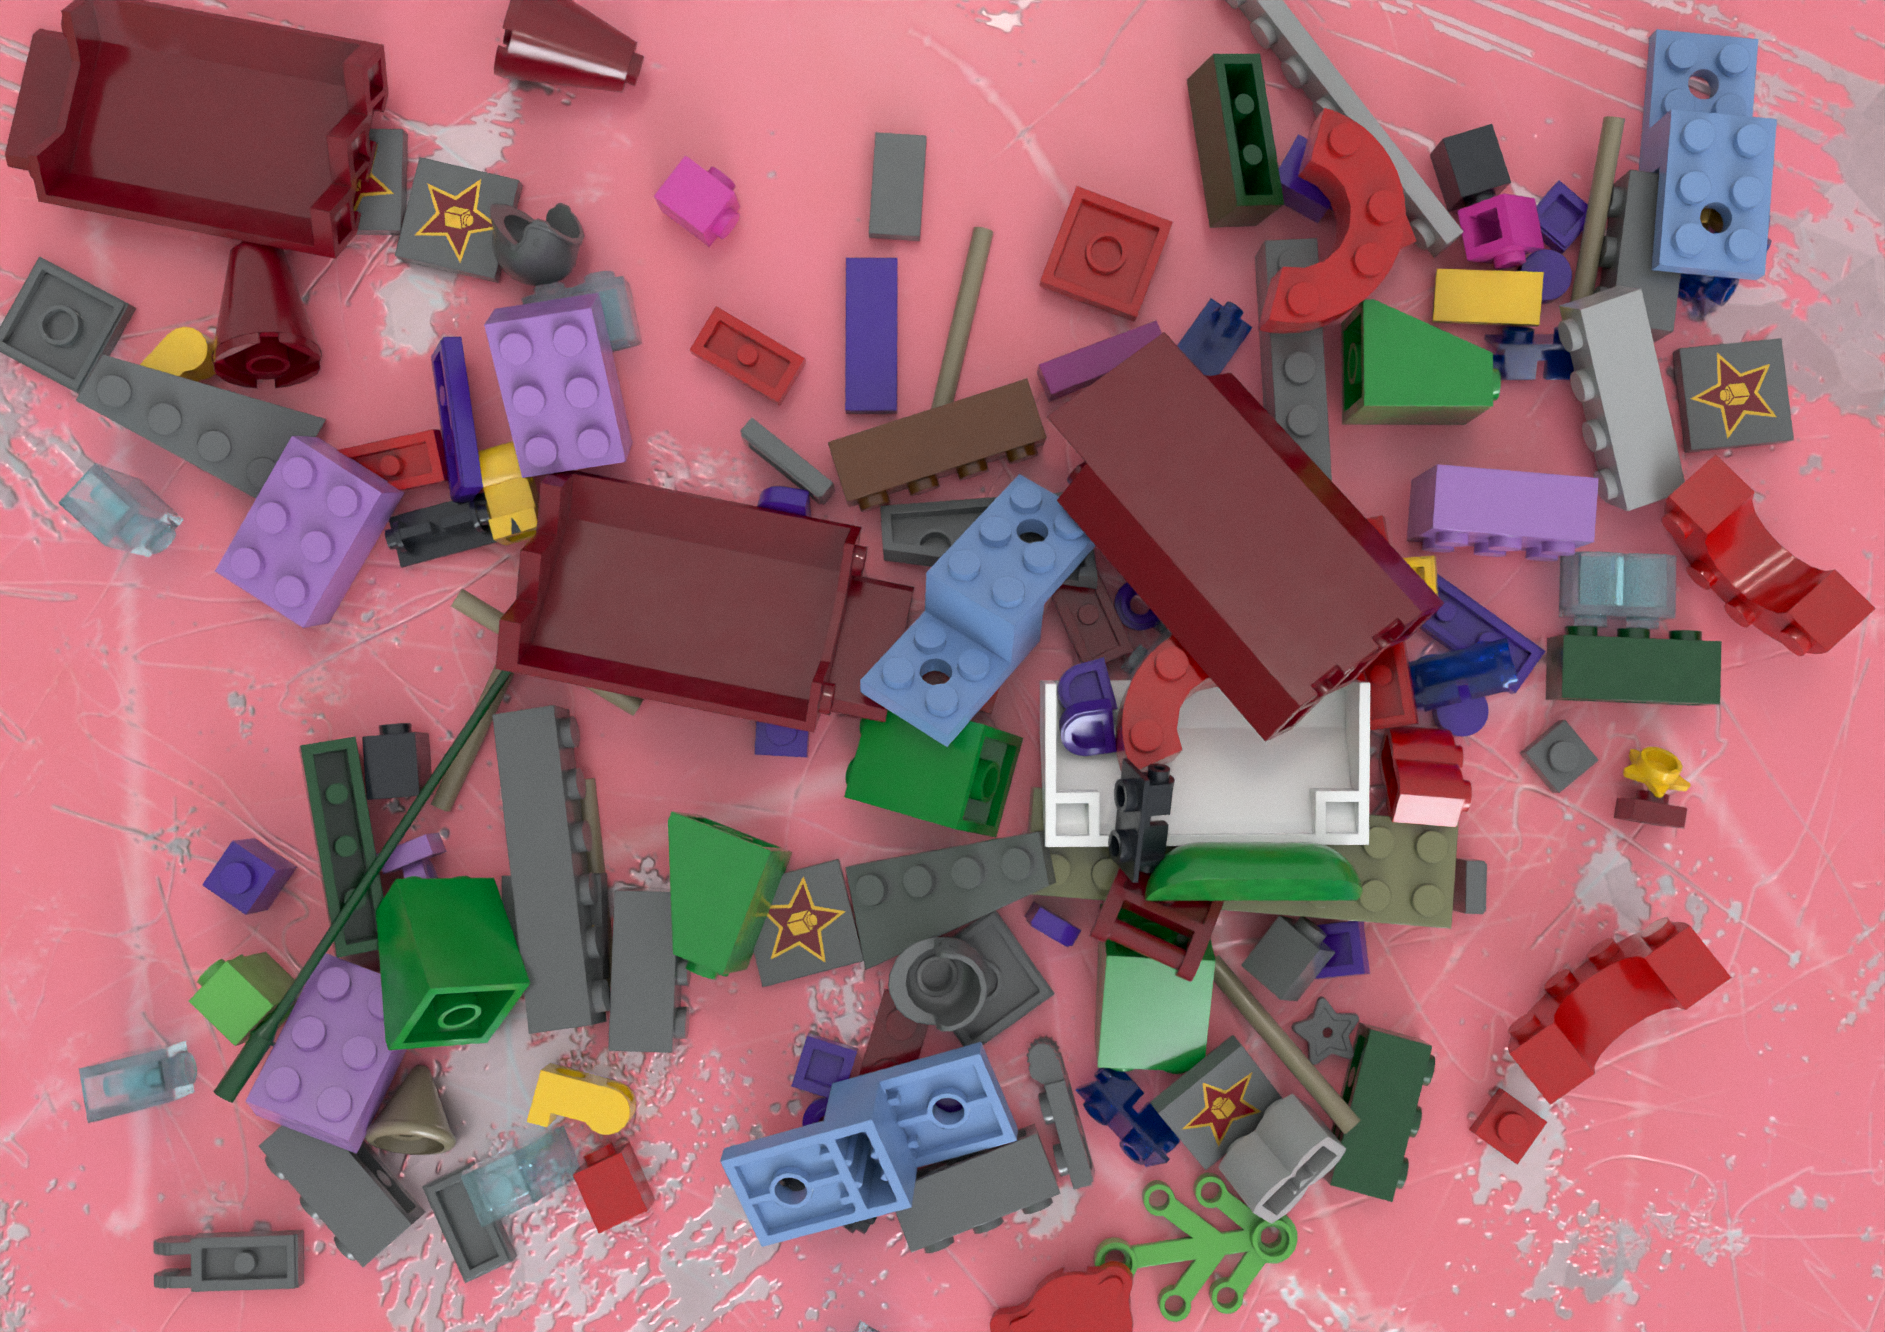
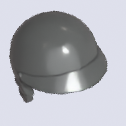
M495 203L490 206L493 228V253L505 273L514 280L526 285L545 286L563 280L572 272L576 266L578 252L585 236L578 218L572 213L568 205L563 203L556 204L554 208L548 211L546 221L539 218L534 220L521 210L507 204Z
M931 936V938L910 945L896 958L889 974V994L897 1010L906 1018L916 1023L936 1025V1028L943 1032L957 1030L973 1021L984 1006L990 988L989 967L983 955L971 944L957 938Z

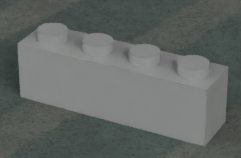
M1618 285L1560 305L1562 321L1558 325L1559 337L1562 345L1571 355L1574 372L1570 375V382L1575 397L1583 405L1586 422L1582 424V433L1588 448L1594 452L1598 471L1594 473V478H1599V496L1606 503L1625 511L1668 498L1671 493L1685 482L1642 289Z

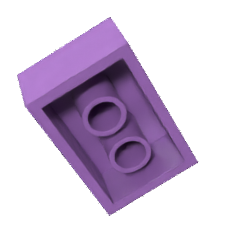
M599 292L494 309L484 326L522 478L626 462L632 446V438Z
M292 436L215 572L302 628L329 624L405 492L387 483L388 481L352 458L343 455L319 437Z
M1437 464L1411 480L1407 541L1423 542L1422 550L1429 552H1454V547L1474 546V555L1503 557L1506 556V551H1526L1525 559L1557 561L1558 556L1575 555L1576 548L1594 542L1599 478Z
M326 953L306 982L246 1099V1103L257 1116L357 1154L366 1136L367 1127L372 1123L407 1050H388L381 974Z

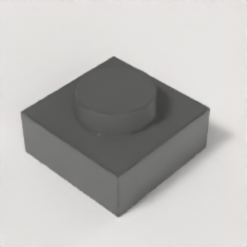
M1566 720L1557 721L1520 752L1552 793H1560L1598 761L1597 757Z

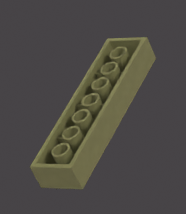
M1031 787L1027 833L1044 830L1042 788ZM1369 814V845H1325L1341 853L1356 870L1363 889V893L1357 901H1224L1221 910L1451 929L1458 824L1457 827L1398 823L1392 822L1389 816ZM1166 846L1165 855L1179 846ZM1049 847L1056 883L1031 895L1105 900L1119 867L1111 859L1108 847Z

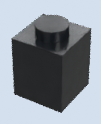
M1493 124L1443 138L1430 154L1448 212L1498 196L1511 183Z
M411 723L379 725L380 735L362 737L367 800L418 796L432 775L429 733L412 732Z

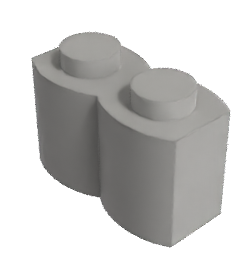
M1290 1094L1268 1106L1255 1131L1231 1143L1218 1168L1251 1211L1267 1222L1273 1223L1287 1214L1300 1201L1308 1186L1324 1177L1338 1163L1346 1148L1308 1104L1294 1094Z

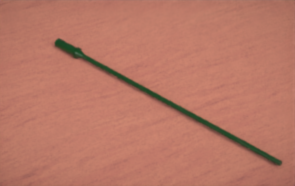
M501 670L272 1015L255 1031H250L252 1035L213 1091L217 1096L233 1103L270 1046L275 1045L273 1041L280 1021L513 672Z

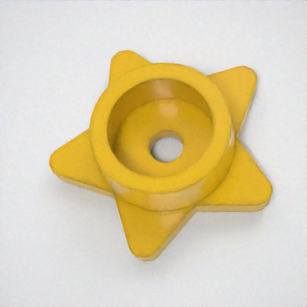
M1646 747L1641 752L1636 749L1630 750L1629 759L1632 764L1624 768L1623 776L1644 783L1656 797L1662 798L1668 789L1687 791L1691 787V784L1679 775L1683 768L1682 763L1671 752L1658 747Z

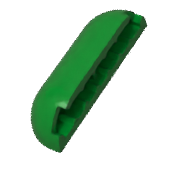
M1194 842L1171 850L1165 855L1161 863L1155 867L1147 881L1145 901H1357L1362 895L1363 889L1359 876L1352 864L1341 853L1322 844L1310 842Z

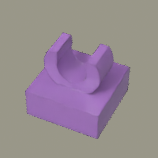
M425 834L398 845L382 868L383 874L403 869L404 878L411 876L423 879L438 878L435 868L429 859L446 852L440 834Z

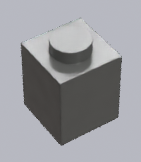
M1279 916L1241 966L1280 1000L1298 1001L1335 952L1322 942L1327 936L1326 933L1306 917L1300 916L1296 920Z

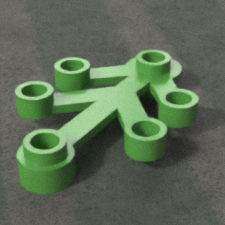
M1203 1173L1197 1177L1193 1185L1194 1195L1198 1202L1207 1208L1217 1207L1242 1228L1220 1232L1177 1200L1167 1183L1154 1180L1149 1182L1142 1191V1201L1145 1208L1155 1216H1164L1190 1237L1130 1245L1124 1239L1117 1237L1108 1238L1097 1246L1094 1252V1265L1100 1266L1104 1264L1107 1253L1112 1250H1119L1124 1254L1122 1263L1131 1270L1133 1277L1137 1268L1193 1260L1177 1283L1164 1287L1157 1299L1162 1315L1169 1321L1178 1322L1188 1316L1191 1310V1301L1223 1257L1228 1254L1245 1252L1230 1276L1216 1279L1209 1289V1297L1214 1307L1221 1313L1231 1314L1241 1307L1244 1292L1265 1263H1280L1289 1258L1294 1252L1298 1236L1292 1220L1285 1214L1273 1223L1267 1222L1254 1214L1245 1203L1227 1191L1224 1182L1218 1175ZM1208 1182H1215L1219 1185V1192L1212 1199H1206L1201 1196V1189ZM1163 1190L1168 1194L1164 1205L1156 1207L1149 1203V1197L1153 1191ZM1267 1227H1275L1279 1231L1278 1238L1273 1243L1261 1241V1233ZM1230 1287L1235 1290V1297L1231 1302L1220 1303L1217 1301V1294L1222 1288ZM1178 1295L1183 1298V1305L1179 1310L1169 1311L1165 1308V1302L1170 1296Z

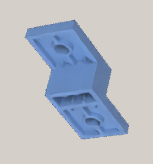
M1659 29L1649 37L1639 171L1659 173L1651 270L1757 280L1765 275L1777 119L1753 117L1759 39ZM1698 76L1708 82L1711 89L1709 99H1699L1690 92L1688 86L1690 77ZM1711 208L1721 215L1723 219L1721 233H1711L1702 226L1700 220L1702 209Z
M1019 474L926 572L925 611L860 680V692L948 747L1040 642L1044 604L1096 546L1058 503L1057 499L1059 496ZM1026 532H1035L1043 536L1045 540L1042 542L1026 543L1018 536ZM930 671H941L950 679L944 684L931 685L926 683L922 676Z
M982 1042L832 1083L824 1121L724 1148L720 1162L761 1246L764 1247L911 1208L918 1167L1017 1141L1018 1127ZM942 1098H952L960 1102L963 1108L957 1112L949 1113L938 1108L935 1103ZM784 1178H795L801 1181L806 1188L801 1191H792L790 1188L782 1186L779 1181Z

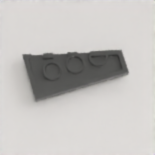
M104 354L75 400L254 498H257L291 437H316L326 419Z
M1063 492L1054 493V494L1060 497V495H1061ZM997 497L880 506L884 561L932 567ZM1026 532L1018 536L1026 543L1042 542L1045 540L1043 536L1035 532ZM1094 549L1063 582V585L1097 589L1098 577Z
M1044 830L845 867L865 970L900 955L904 949L915 942L931 938V936L939 937L1056 883L1049 847L1044 846Z

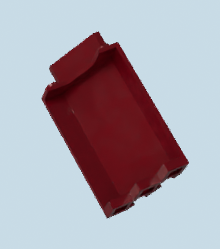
M74 0L61 10V28L63 33L39 29L33 34L5 157L8 167L29 171L31 178L34 180L38 202L334 259L338 257L357 234L361 213L353 210L358 181L369 182L377 147L375 141L369 140L374 111L384 113L389 94L383 44L144 0Z
M1165 332L1047 416L1049 421L1084 459V462L1069 474L1067 478L1069 486L1057 499L1058 503L1265 742L1292 730L1326 695L1350 685L1385 649L1408 640L1445 604L1231 372L1211 376L1204 375Z
M576 470L551 473L540 484L536 533L520 550L516 600L499 620L495 669L813 733L821 714L830 715L831 712L885 722L888 709L860 692V680L905 633L915 587L862 577L868 547L859 545L862 528L859 526Z

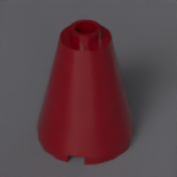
M573 0L510 1L502 27L505 29L503 44L507 46L506 48L500 45L497 47L494 75L507 79L621 93L626 83L633 86L636 85L644 56L635 53L637 47L635 40Z
M241 241L240 244L230 250L211 356L214 371L218 377L226 382L246 388H257V379H274L275 388L288 387L307 381L320 371L322 352L282 248Z

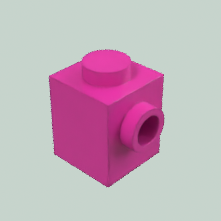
M686 155L654 195L663 213L708 247L712 245L717 237L724 239L728 236L740 217V214L737 213L740 205L733 191L736 187L733 181L713 166L708 171L704 170Z
M1503 193L1457 210L1460 226L1463 230L1462 237L1467 261L1494 264L1495 270H1503L1526 263L1525 255L1545 249L1535 198Z

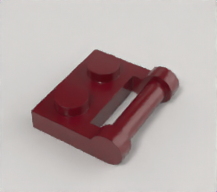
M1118 867L1089 936L1103 943L1110 939L1175 969V976L1191 982L1200 966L1224 901H1145L1146 885L1152 873L1139 871L1138 882L1133 883L1121 868ZM1120 908H1125L1190 938L1186 949L1117 919Z

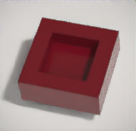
M1637 790L1635 799L1617 798L1614 818L1661 827L1684 829L1687 808L1668 805L1670 797L1668 794L1658 798L1651 791Z

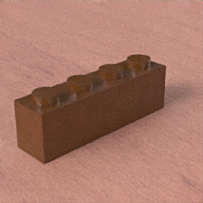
M1026 378L830 441L828 445L848 507L859 504L861 512L889 504V494L908 489L910 496H915L940 487L938 479L958 473L959 479L965 480L989 471L987 463L1007 457L1009 464L1031 459L1038 455L1036 447L1044 445L1047 437L1028 379Z

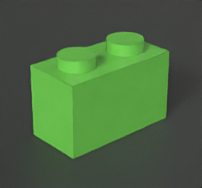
M266 952L249 956L241 954L232 960L225 962L223 959H220L212 964L199 977L197 983L201 988L189 1002L234 1046L246 1043L252 1035L250 1031H255L272 1015L295 979ZM302 990L280 1021L278 1028L288 1019Z

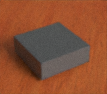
M1456 858L1453 910L1465 914H1484L1486 912L1487 864L1482 860Z

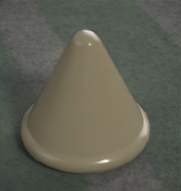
M417 1065L410 1071L374 1122L367 1127L365 1140L369 1144L385 1151L407 1155L442 1154L450 1151L456 1145V1137L451 1132L431 1071L427 1066Z

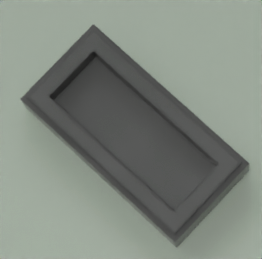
M875 132L869 238L920 241L927 136Z
M751 417L741 429V437L746 446L798 488L809 491V496L818 504L822 503L824 505L835 492L834 484L831 480L754 418Z
M475 1161L429 1181L422 1186L465 1283L514 1261L517 1257L516 1252Z

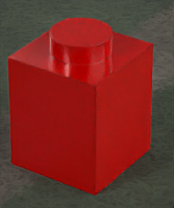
M609 1141L582 1155L585 1163L575 1171L573 1177L599 1234L649 1210L655 1201V1197L630 1142L615 1148L612 1141Z

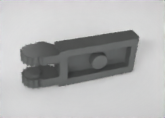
M1040 1035L1038 1039H1034L1033 1043L1031 1042V1048L1029 1047V1053L1026 1056H1028L1027 1062L1030 1063L1028 1068L1031 1077L1044 1084L1046 1092L1038 1094L1046 1125L1055 1123L1060 1143L1053 1145L1058 1171L1061 1177L1070 1175L1074 1190L1090 1186L1094 1182L1095 1168L1062 1053L1058 1051L1060 1046H1057V1041L1052 1040L1053 1037L1048 1038L1047 1035L1041 1037Z
M304 1230L198 1233L195 1236L176 1235L158 1238L153 1241L155 1254L163 1256L191 1254V1268H168L155 1273V1288H191V1292L295 1289L304 1284Z

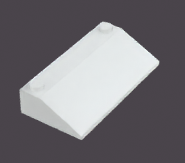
M1040 680V753L1044 846L1108 847L1109 834L1112 830H1115L1117 807L1114 801V786L1116 781L1121 779L1117 754L1114 752L1093 756H1079L1068 751L1062 744L1059 731V720L1065 711L1057 698V684L1059 680ZM1110 680L1118 708L1112 711L1114 732L1120 703L1131 680ZM1354 680L1350 685L1326 695L1292 730L1267 742L1262 739L1218 687L1197 691L1183 702L1180 707L1177 726L1182 751L1174 761L1165 764L1170 767V775L1175 779L1170 815L1151 816L1150 820H1165L1169 825L1166 846H1182L1194 842H1310L1322 845H1369L1370 682Z

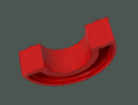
M1324 108L1312 123L1298 177L1316 185L1329 199L1337 220L1335 243L1325 261L1305 268L1282 267L1271 278L1258 326L1259 331L1281 334L1300 333L1317 329L1339 319L1362 302L1379 286L1392 268L1403 240L1406 217L1405 198L1398 172L1390 156L1378 140L1363 126L1339 112Z
M1715 454L1668 496L1664 505L1665 515L1661 518L1663 526L1672 535L1680 551L1690 563L1686 567L1688 575L1701 588L1705 590L1712 589L1726 603L1724 605L1726 613L1740 626L1747 628L1752 624L1769 637L1782 643L1787 649L1798 656H1804L1806 653L1823 654L1828 652L1876 608L1836 569L1824 571L1812 567L1796 558L1780 545L1767 531L1755 512L1752 501L1755 491Z
M1173 635L1158 645L1143 661L1127 687L1120 703L1115 727L1116 754L1120 770H1122L1123 758H1128L1141 772H1148L1150 764L1159 763L1165 765L1174 761L1182 751L1177 731L1180 707L1186 699L1197 691L1218 687Z
M1664 917L1653 922L1645 930L1617 943L1613 938L1603 940L1588 952L1587 958L1589 960L1576 970L1571 972L1570 969H1564L1552 976L1543 986L1547 993L1527 1014L1511 1024L1508 1028V1033L1511 1035L1508 1044L1509 1054L1550 1105L1594 1075L1595 1064L1600 1055L1629 1028L1663 1010L1677 1007L1687 1010L1732 978L1689 924L1671 922L1668 917Z

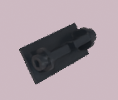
M484 492L477 494L472 502L453 503V501L392 516L389 519L391 529L385 530L388 547L390 550H397L401 568L497 543V541L493 540L489 524L491 517Z
M1123 758L1121 779H1118L1114 786V801L1117 807L1115 830H1112L1109 834L1108 848L1113 862L1135 883L1138 882L1139 871L1153 873L1155 867L1165 857L1169 825L1165 820H1150L1151 816L1170 815L1175 779L1170 775V767L1159 763L1150 764L1148 772H1141L1128 758Z

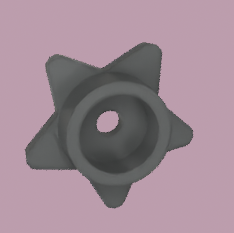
M1324 997L1317 999L1314 1011L1307 1019L1293 1023L1291 1026L1295 1033L1307 1041L1308 1059L1313 1065L1318 1064L1330 1054L1351 1059L1354 1056L1349 1035L1359 1022V1016L1356 1013H1336ZM1325 1028L1332 1030L1330 1037L1323 1036Z

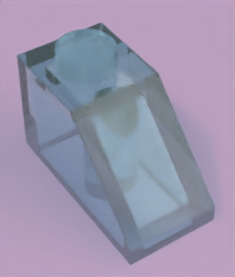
M186 1041L124 1052L79 1068L87 1122H96L169 1103L194 1093L193 1084L197 1078V1066L193 1055L188 1053Z
M561 1125L465 1168L461 1178L479 1223L483 1227L534 1204L575 1180L573 1174L580 1167V1164L564 1125Z

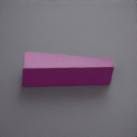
M1157 320L1039 364L1037 375L1048 401H1053L1090 386L1158 337L1162 332Z

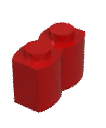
M1413 726L1385 729L1379 750L1381 778L1386 786V804L1390 820L1398 823L1457 827L1461 812H1468L1470 808L1472 787L1469 780H1463V749L1461 745H1455L1452 732L1449 729Z

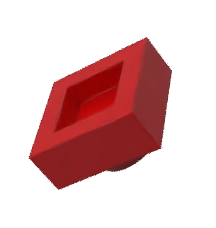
M1498 1088L1469 1130L1518 1165L1547 1124V1121L1509 1093Z

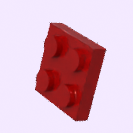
M1076 186L1039 286L1135 322L1173 222Z

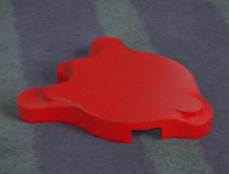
M1109 1261L1100 1266H1087L1086 1272L1071 1271L1063 1273L1064 1268H1060L1047 1275L1025 1302L1017 1306L999 1308L994 1311L990 1320L991 1332H1133V1316L1130 1308L1133 1274L1124 1263L1119 1261Z

